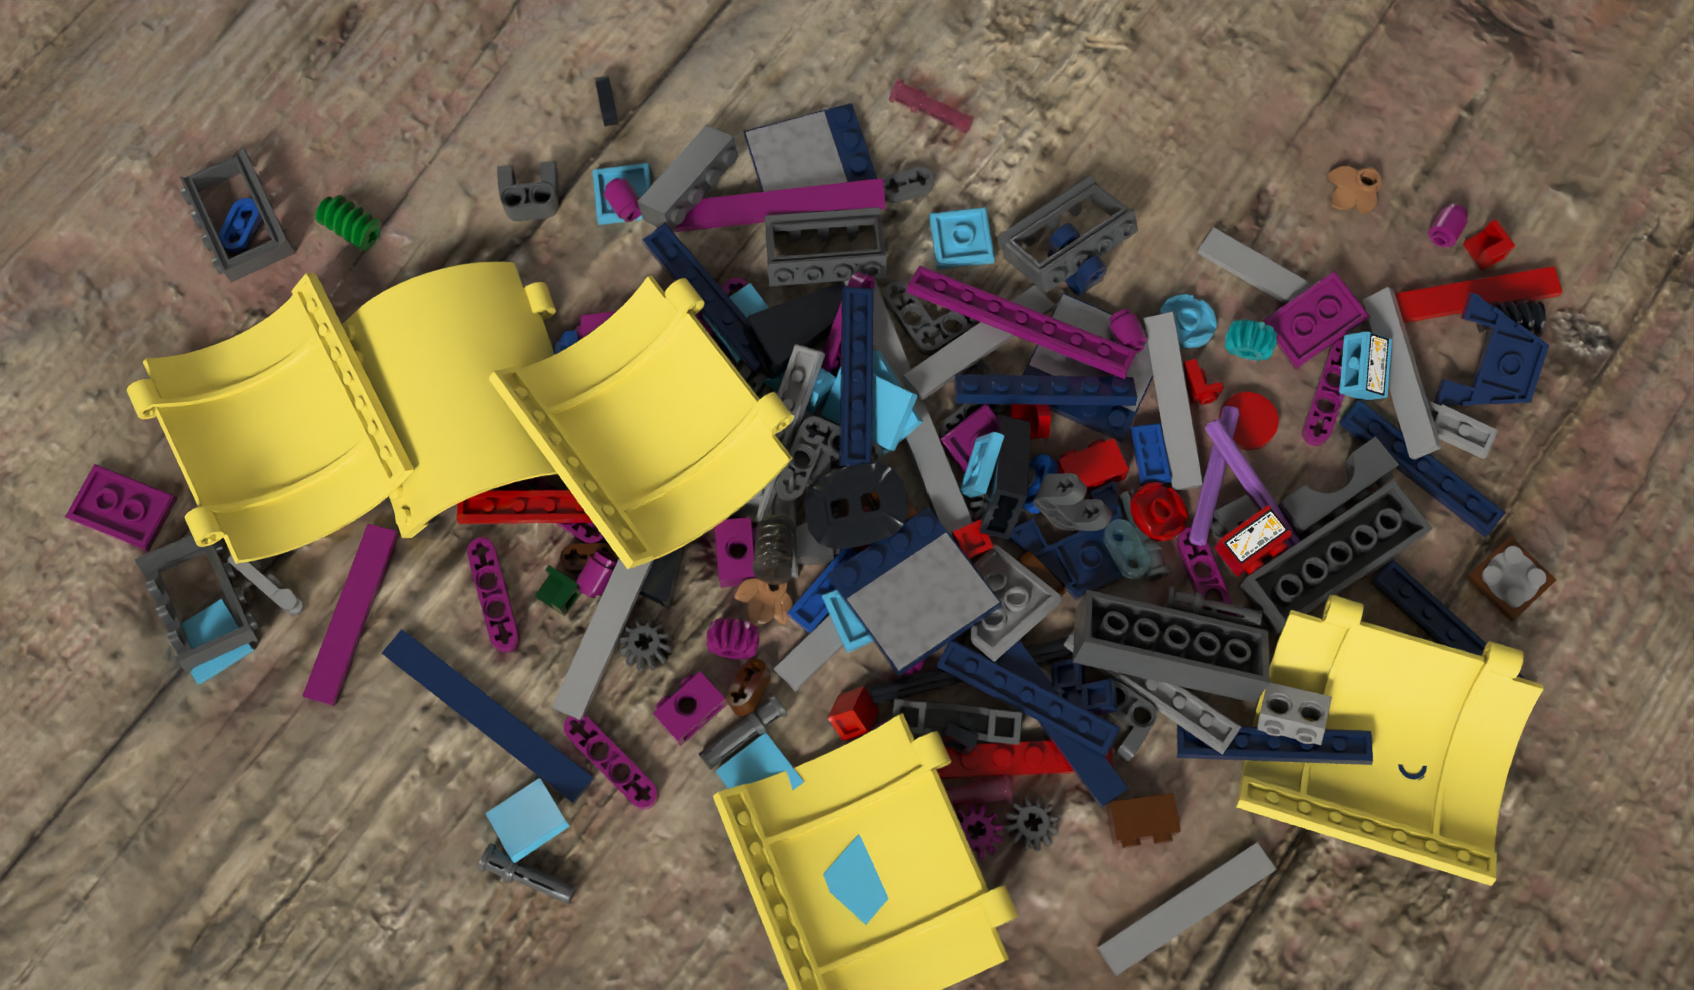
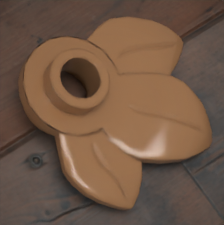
M1342 166L1328 173V179L1338 187L1331 198V205L1333 207L1346 210L1356 206V209L1362 215L1368 214L1376 207L1378 202L1376 193L1379 191L1382 181L1380 174L1375 169L1364 168L1358 171L1350 166ZM1362 181H1367L1370 186L1365 185Z
M775 569L765 570L758 578L746 579L737 588L734 598L748 603L747 616L751 624L759 627L774 617L776 621L785 625L790 619L787 616V612L793 607V602L786 592L787 580L782 572ZM775 579L777 587L771 591L768 583L770 580Z

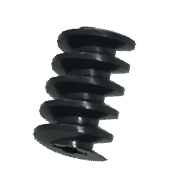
M1519 300L1515 303L1513 301H1505L1504 303L1494 301L1490 303L1486 301L1530 332L1533 329V334L1536 336H1542L1546 321L1543 302L1530 300L1526 303L1523 300ZM1477 324L1478 331L1482 333L1486 330L1488 336L1490 327Z

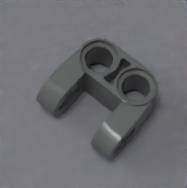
M555 160L540 162L541 182L516 184L513 165L497 167L500 200L509 219L513 221L546 219L553 217L558 212L559 179ZM543 198H549L546 202H539ZM515 201H521V202H520L519 204H517V205H514V206L511 205V203H513V202H515Z
M1073 473L1046 474L1033 501L1035 507L1056 527L1066 531H1098L1105 528L1112 518V511L1101 500L1084 498L1087 486Z
M1115 682L1116 691L1122 695L1123 703L1117 706L1116 712L1108 714L1131 729L1115 753L1129 763L1154 725L1157 712L1149 701L1124 684ZM1136 709L1145 710L1149 715V722L1146 724L1137 723L1133 718V711Z

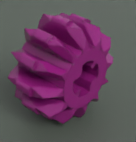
M729 617L726 619L718 618L710 622L706 636L707 647L711 653L736 660H747L755 656L760 641L757 626L749 621H741L739 618L731 619Z
M969 805L967 807L968 817L960 810L956 813V816L961 822V828L972 853L976 851L978 860L982 861L985 856L983 849L989 854L994 855L996 849L991 843H1002L1003 839L993 833L1002 831L1003 825L991 824L997 818V814L992 813L986 818L984 816L986 812L985 806H981L979 814H975L973 805ZM974 826L981 827L980 833L984 832V836H979L977 840H973L970 838L972 833H967V829L972 830Z

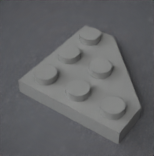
M997 544L974 563V567L1002 602V605L999 609L971 627L972 643L994 662L1062 602L1059 593Z

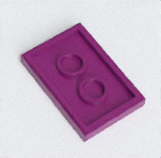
M1334 270L1261 322L1274 328V331L1277 333L1276 344L1293 367L1298 369L1336 341L1343 338L1344 335H1347L1366 322L1370 316Z
M94 464L65 517L70 521L149 552L178 498L170 493Z

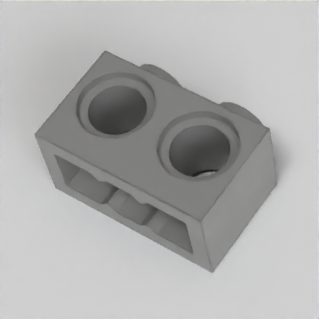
M1270 682L1265 690L1257 730L1265 731L1272 736L1281 735L1294 738L1305 744L1314 743L1321 745L1332 697ZM1274 710H1277V711L1282 712V714H1277V713H1274L1273 711H1274ZM1304 718H1311L1314 721H1307Z

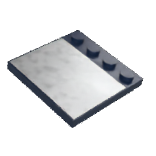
M852 103L744 131V138L761 192L878 179ZM778 231V232H774V233H775V234H779V233L786 232V231Z
M1062 293L1051 315L1052 318L1116 343L1109 328L1111 324L1109 318L1113 314ZM1148 341L1144 345L1145 348L1136 354L1126 376L1134 378L1137 392L1136 406L1049 405L1050 411L1123 443L1154 377ZM1038 344L1023 373V376L1117 377Z
M929 507L905 522L899 531L891 537L873 543L827 574V579L898 676L980 622L1002 605V602Z

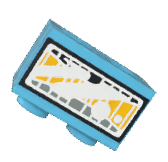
M1367 331L1344 335L1340 394L1364 401L1387 398L1392 339Z

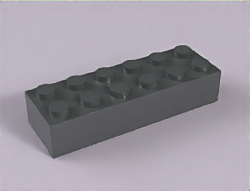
M1393 480L1246 577L1239 588L1255 610H1262V619L1273 634L1278 637L1281 634L1290 610L1307 615L1312 614L1327 603L1330 595L1339 596L1421 541L1433 528L1395 480Z
M1086 590L1075 611L1074 663L1256 703L1270 683L1267 630Z

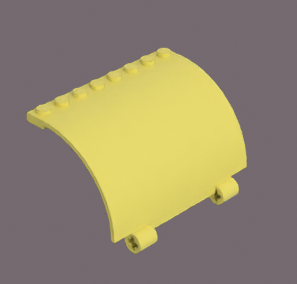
M513 262L469 263L439 269L411 278L375 296L362 305L342 324L414 468V471L389 495L402 538H413L429 525L428 521L444 510L480 493L530 478L558 474L489 380L493 371L514 366L523 368L555 355L543 320L550 318L556 312L548 286L544 282H536L523 288L516 265Z
M306 273L294 287L292 297L269 317L239 335L213 346L185 354L145 358L143 364L150 379L138 380L127 388L129 398L140 419H151L157 416L198 505L197 508L192 509L185 515L186 523L196 545L205 547L224 538L236 564L279 555L332 534L379 505L414 471L316 273Z
M648 276L632 297L615 314L575 344L547 359L523 368L514 366L493 371L489 378L495 389L627 569L665 556L710 531L754 498L793 459L775 435L793 421V414L775 392H771L761 399L758 398L695 315L704 307L705 302L686 278L675 281L664 292L652 276Z
M1335 595L1329 596L1322 619L1290 610L1269 664L1270 682L1331 696L1325 729L1371 731L1372 765L1244 760L1236 807L1492 886L1497 879L1495 840L1499 810L1507 775L1527 719L1544 689V684L1517 677L1523 663V651L1489 641L1483 650L1482 656H1478L1361 621L1364 607L1362 603ZM1265 690L1259 697L1251 727L1258 726ZM1274 710V711H1273L1274 713L1282 714V712H1280V711H1277V710ZM1304 718L1307 721H1314L1311 718ZM1398 764L1403 765L1405 771L1413 775L1418 774L1422 766H1427L1426 773L1423 775L1425 777L1421 780L1408 779L1402 775Z
M900 714L866 735L825 755L794 767L795 771L804 781L794 790H792L787 771L747 785L743 784L719 791L713 795L789 990H942L1009 959L996 927L1019 916L1005 885L990 891L987 888L937 772L938 769L951 763L938 731L914 740L904 715ZM858 834L869 853L889 898L866 925L830 893L823 875Z

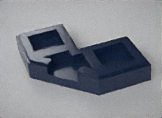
M1073 658L1051 663L1052 685L1060 696L1096 715L1117 711L1116 683L1112 678L1086 684L1085 665L1074 663Z

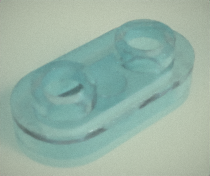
M1123 519L1111 521L1106 526L1103 534V540L1119 571L1125 577L1130 579L1141 578L1146 574L1150 566V556L1131 523ZM1116 533L1121 534L1124 540L1118 542L1114 539L1113 535ZM1135 560L1138 563V567L1131 568L1128 565V561Z

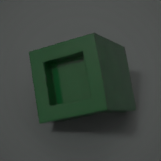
M549 565L545 570L548 578L535 596L538 600L565 617L582 594L579 591L580 586Z

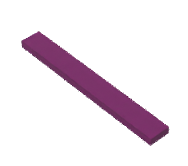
M880 178L704 198L685 216L683 222L678 224L673 232L764 223L765 215L876 207L886 209L884 180Z
M920 265L907 285V293L1123 379L1126 378L1137 354L1136 350Z

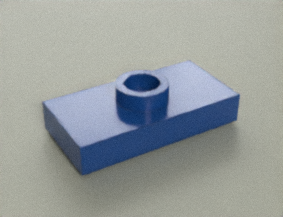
M1161 423L1131 426L1130 434L1140 486L1151 482L1169 483L1172 478Z

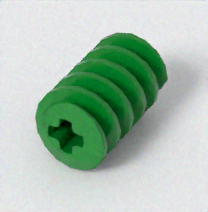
M338 195L335 198L329 196L323 199L315 214L317 223L324 225L328 230L334 231L336 235L343 237L347 242H352L355 247L361 248L362 251H367L375 244L382 227L381 219H373V215L370 212L364 213L362 207H355L354 202L346 201L343 195Z

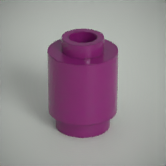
M615 178L606 185L603 196L620 219H624L625 222L634 221L641 216L637 203L640 197L627 179Z
M1449 204L1443 208L1428 231L1432 242L1439 247L1454 246L1468 223L1467 211L1457 204Z
M1131 309L1120 310L1109 318L1111 323L1109 328L1116 343L1136 350L1137 353L1145 348L1144 345L1148 341L1137 315L1133 314Z
M596 550L594 555L589 556L576 581L580 586L579 591L591 598H596L597 595L602 596L618 560L603 551Z

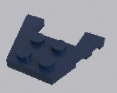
M1469 293L1461 319L1488 326L1490 330L1471 387L1441 379L1434 403L1440 406L1442 404L1445 406H1467L1477 404L1531 403L1549 344L1519 323L1511 320L1498 308L1484 301L1478 294Z
M1114 481L1090 491L1088 495L1090 499L1101 500L1112 511L1111 521L1105 528L1098 531H1079L1054 544L1047 545L1034 519H1031L1014 527L1010 536L1024 551L1032 553L1076 601L1083 598L1086 590L1097 591L1132 573L1126 535L1124 534L1121 520V508L1118 504L1117 487Z

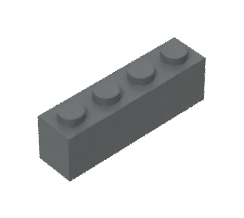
M706 125L637 201L643 221L656 227L666 223L672 231L678 224H681L692 208L700 203L708 190L736 162L739 156L734 137Z

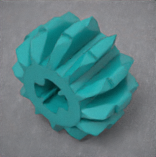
M1246 319L1232 321L1226 332L1225 348L1230 354L1237 355L1238 358L1261 361V359L1267 360L1273 354V350L1276 347L1277 333L1272 326L1265 325L1264 322H1256L1254 319L1252 321Z

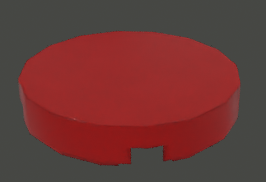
M1249 391L1236 393L1226 400L1219 411L1218 419H1220L1224 406L1236 407L1238 409L1239 416L1233 440L1241 450H1258L1269 443L1277 432L1279 424L1277 410L1271 401L1261 394Z
M1159 482L1146 483L1134 492L1130 501V512L1134 523L1142 533L1151 539L1158 541L1172 540L1183 532L1186 527L1185 520L1188 518V511L1185 503L1171 487L1167 489L1161 486L1162 483Z

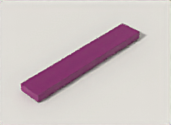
M367 524L302 695L304 698L335 707L399 534L397 531Z

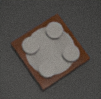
M1511 536L1466 577L1511 622L1556 581Z

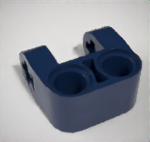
M1072 223L1064 224L1053 233L1049 242L1048 258L1080 237V233ZM1093 256L1085 261L1078 271L1064 280V282L1074 294L1080 296L1103 281L1107 266L1099 256Z

